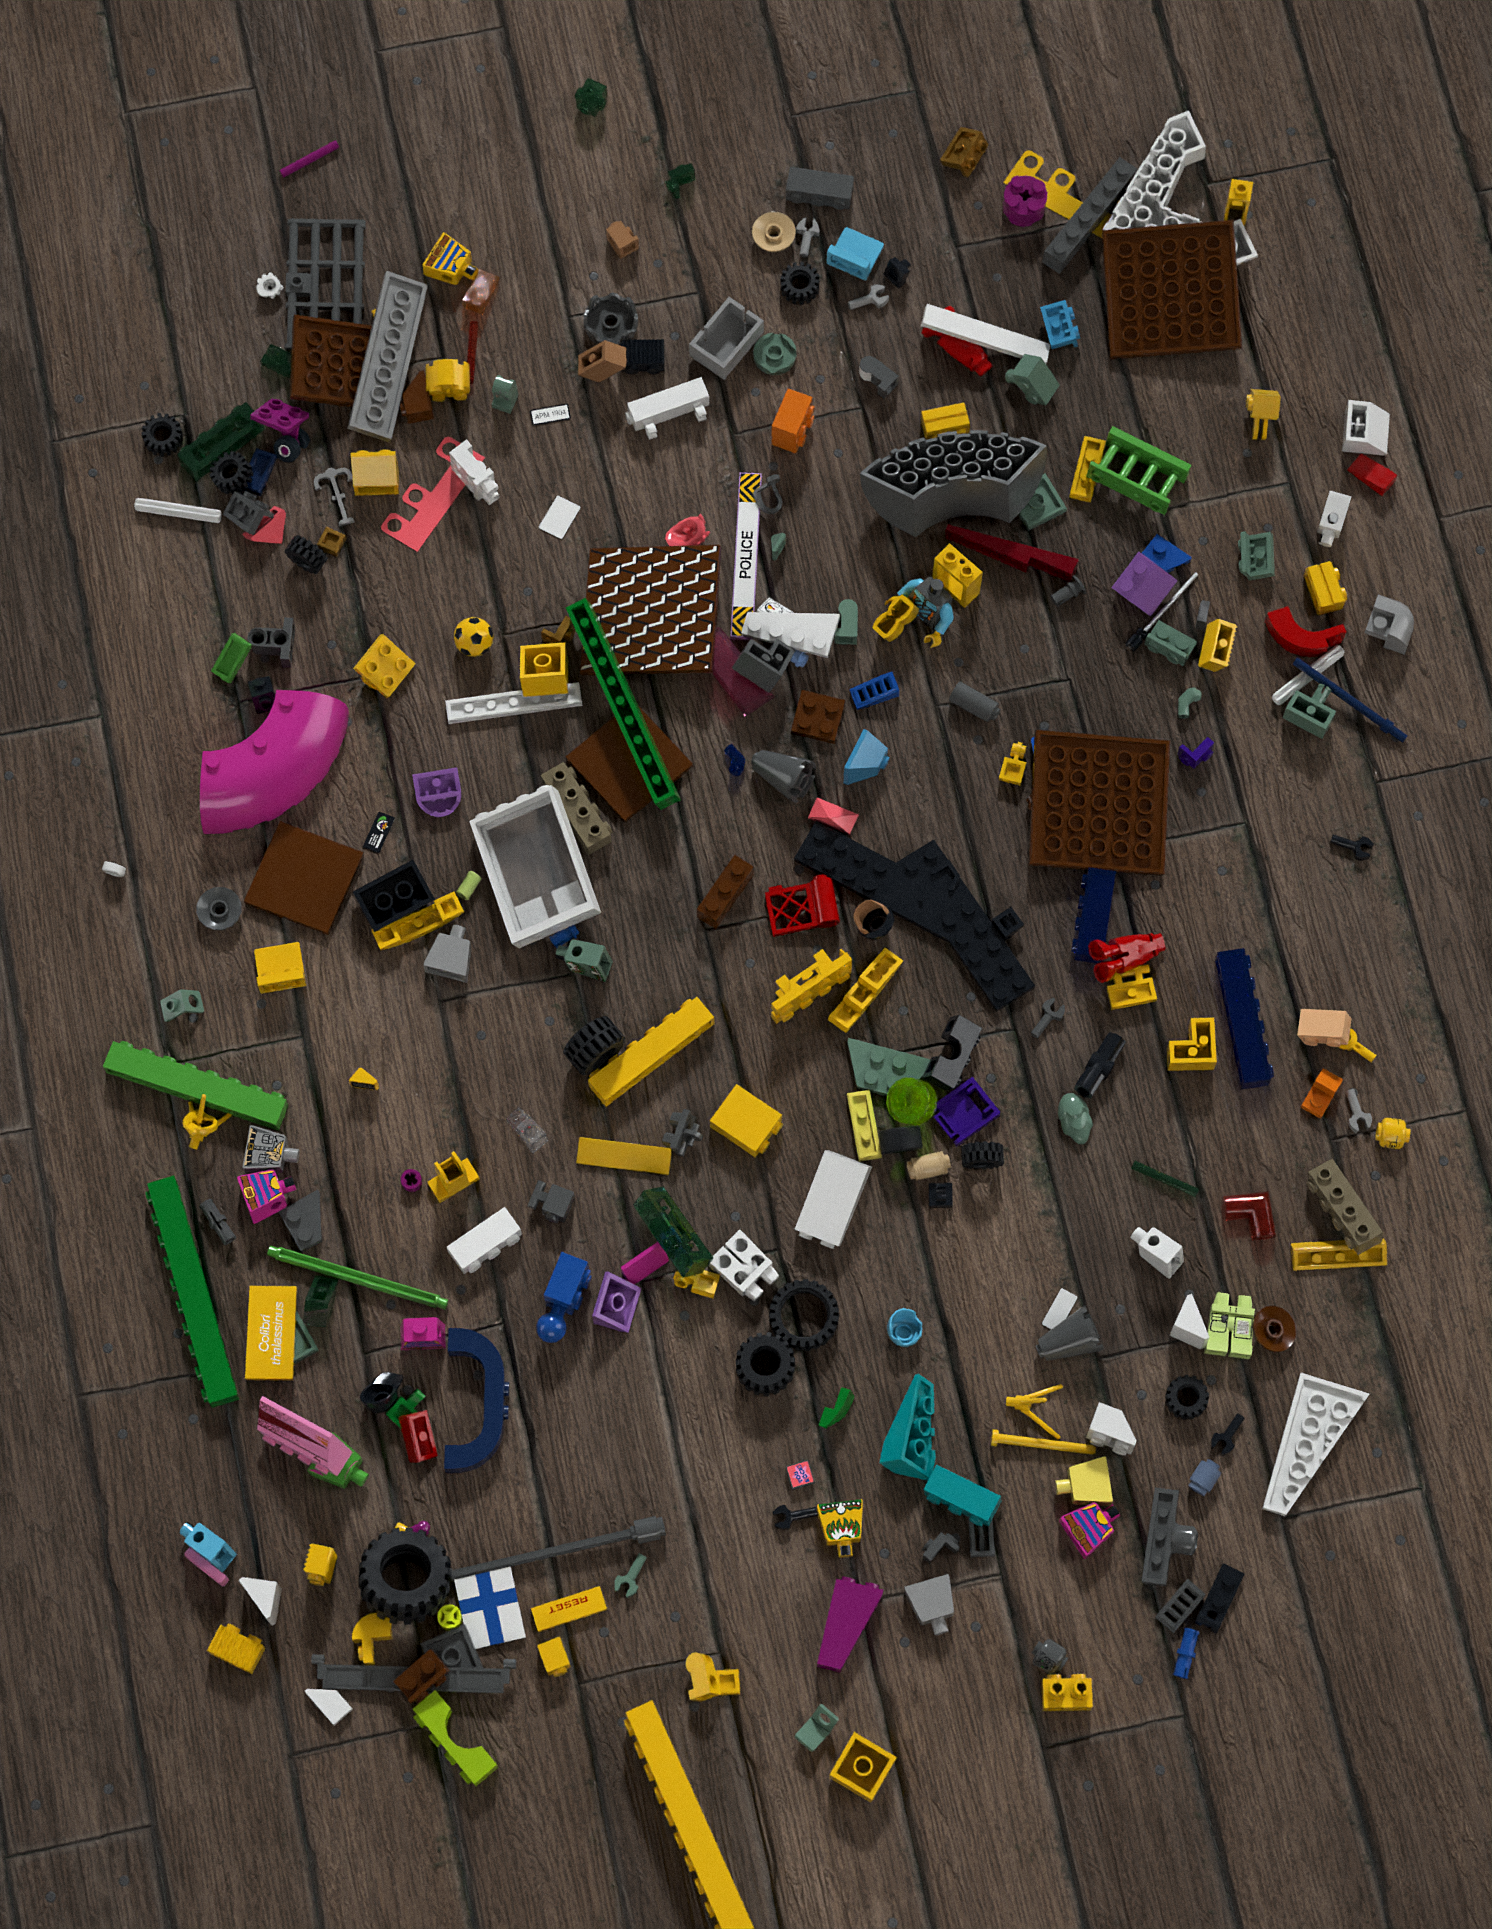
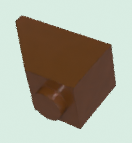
M423 370L417 374L402 395L404 403L400 404L402 417L407 416L408 424L434 419L429 391H426V377Z

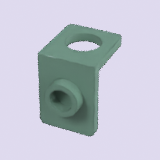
M180 989L160 1001L164 1021L166 1022L185 1012H204L199 991ZM189 996L196 1000V1007L189 1003Z
M820 1704L811 1718L794 1737L808 1750L813 1752L830 1734L839 1718L823 1704ZM820 1713L828 1716L830 1723L825 1722L821 1718Z

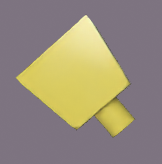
M1106 1457L1071 1466L1068 1469V1479L1055 1480L1057 1495L1071 1493L1072 1504L1089 1505L1096 1502L1098 1506H1110L1113 1502Z

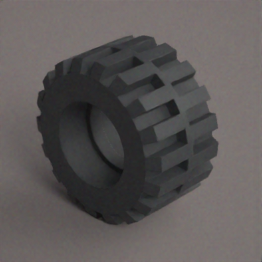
M603 1016L592 1020L577 1031L566 1044L563 1053L581 1075H587L606 1065L610 1058L618 1054L626 1038L608 1016Z
M762 1332L756 1333V1337L750 1336L747 1338L746 1343L743 1342L740 1345V1350L737 1351L736 1373L740 1383L745 1385L746 1390L749 1392L752 1390L758 1396L760 1393H763L764 1396H769V1393L776 1395L779 1393V1390H784L787 1388V1384L791 1383L795 1372L794 1352L786 1340H781V1336L776 1335L774 1337L769 1332H767V1335H762ZM761 1353L773 1354L779 1360V1369L769 1376L759 1375L751 1367L753 1358Z

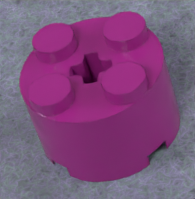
M1014 176L1007 184L1004 191L1002 209L1012 224L1028 227L1043 218L1047 203V190L1044 182L1032 176Z

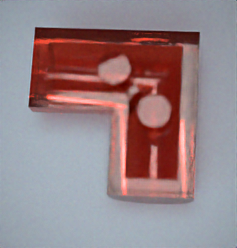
M1269 1191L1222 1197L1225 1221L1249 1218L1252 1241L1276 1238Z

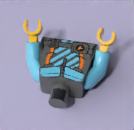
M928 577L925 580L915 579L909 581L897 592V596H893L885 602L886 606L898 596L904 595L920 608L917 616L935 631L933 634L924 637V643H928L933 639V644L930 648L941 644L940 635H944L954 618L951 607V594L943 588L944 585L941 580L933 579L932 577Z

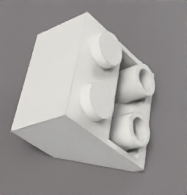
M1348 400L1345 410L1342 451L1386 456L1390 414L1371 402Z
M1099 1402L1086 1438L1090 1439V1443L1095 1446L1103 1447L1106 1445L1113 1448L1112 1451L1125 1456L1127 1453L1131 1455L1136 1439L1122 1410Z

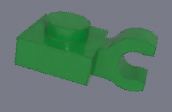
M417 1388L407 1400L400 1396L385 1414L401 1429L399 1417L417 1412L414 1408L423 1400L425 1395Z

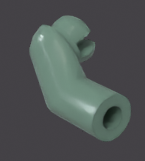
M1195 687L1188 688L1179 697L1178 718H1189V705L1193 701L1197 702L1201 699L1202 694L1200 690H1197Z

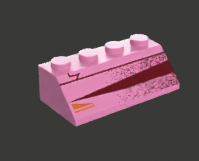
M264 1396L260 1399L257 1430L264 1435L262 1439L272 1446H275L276 1443L281 1446L280 1449L290 1456L293 1453L299 1455L297 1458L306 1465H310L312 1462L316 1465L315 1468L325 1475L330 1472L338 1476L353 1453L334 1434Z

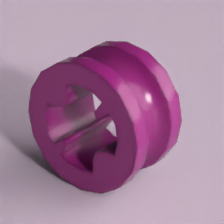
M408 1169L401 1175V1184L406 1191L415 1192L420 1189L422 1178L417 1170ZM411 1175H414L417 1183L415 1185L412 1183V1186H409L406 1178L408 1176L411 1178Z

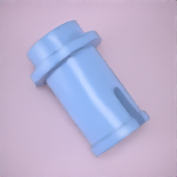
M796 650L790 661L795 663V667L800 666L803 668L809 656L806 655V652Z

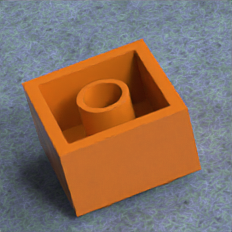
M787 389L772 424L771 445L793 453H797L799 446L803 447L807 437L805 434L806 429L812 427L815 418L813 416L815 406H812L811 396Z

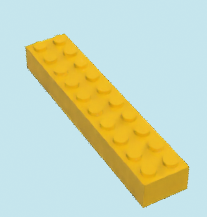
M653 1700L627 1711V1719L623 1720L629 1736H635L637 1740L634 1742V1747L639 1758H645L647 1764L643 1765L649 1781L654 1780L657 1785L654 1788V1792L659 1804L665 1803L667 1809L664 1810V1815L669 1826L674 1825L677 1830L674 1833L675 1840L680 1850L685 1848L687 1855L684 1856V1860L689 1871H695L697 1875L694 1882L699 1894L705 1893L708 1900L704 1902L710 1918L715 1916L718 1923L714 1925L715 1929H754Z

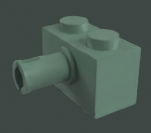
M1024 354L1015 369H1009L1005 374L1007 383L1016 384L1026 395L1027 401L1032 404L1047 405L1060 386L1043 359L1039 356Z
M1324 684L1317 686L1312 698L1296 690L1283 715V719L1321 739L1325 736L1336 714L1335 710L1324 705L1328 695L1331 693V689L1328 686L1322 693Z

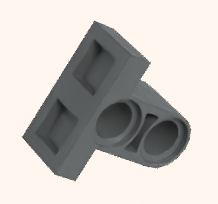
M284 617L283 629L258 627L250 630L247 637L248 642L253 645L251 647L252 652L259 655L280 656L282 667H292L295 636L293 618ZM258 638L264 639L260 644L254 643ZM279 640H286V642L282 645L276 644V642Z

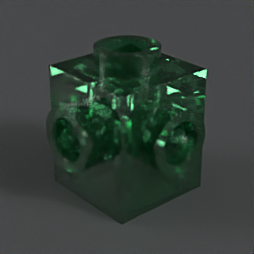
M587 78L582 88L579 87L575 93L574 98L576 99L577 109L585 115L590 114L596 117L598 112L603 111L606 106L608 97L607 86Z

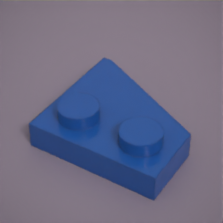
M1158 534L1155 535L1142 552V554L1167 573L1172 572L1174 568L1182 564H1189L1192 559L1191 556Z

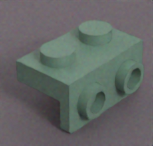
M1245 531L1241 532V540L1238 541V548L1241 553V560L1239 561L1241 574H1244L1249 581L1275 576L1273 534L1266 532L1249 536Z

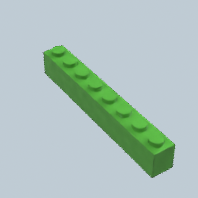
M125 1041L120 1043L112 1042L103 1064L106 1073L200 1104L201 1096L205 1094L206 1107L279 1131L289 1106L282 1094L277 1092L269 1094L263 1092L262 1088L252 1084L249 1087L242 1085L241 1081L232 1077H228V1080L221 1078L218 1073L211 1070L206 1072L200 1071L197 1066L190 1063L182 1065L170 1056L164 1055L162 1058L156 1056L149 1049H135L132 1044Z

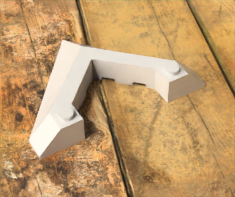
M1189 111L1168 119L1163 131L1157 137L1148 156L1142 162L1127 187L1126 193L1121 197L1103 230L1200 223L1198 218L1184 213L1181 215L1167 208L1184 167L1205 159L1206 146ZM1241 219L1234 221L1236 264L1239 265L1257 258L1258 255Z

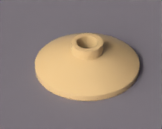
M768 212L761 215L754 222L752 236L755 243L761 249L769 252H779L788 248L794 241L795 226L792 220L785 214ZM777 234V237H771L770 235Z

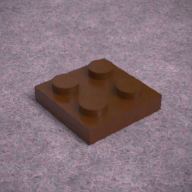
M802 690L791 734L835 744L845 700Z

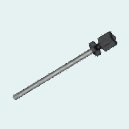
M1196 572L1144 629L1138 628L1136 631L1137 635L1133 634L1125 643L1131 651H1135L1141 645L1142 639L1145 640L1148 635L1147 631L1198 576Z

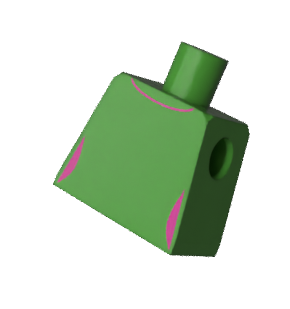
M332 1432L353 1453L338 1476L330 1472L327 1475L321 1473L315 1468L316 1465L313 1463L307 1471L311 1476L343 1489L347 1487L350 1481L362 1487L369 1474L359 1469L363 1462L361 1456Z

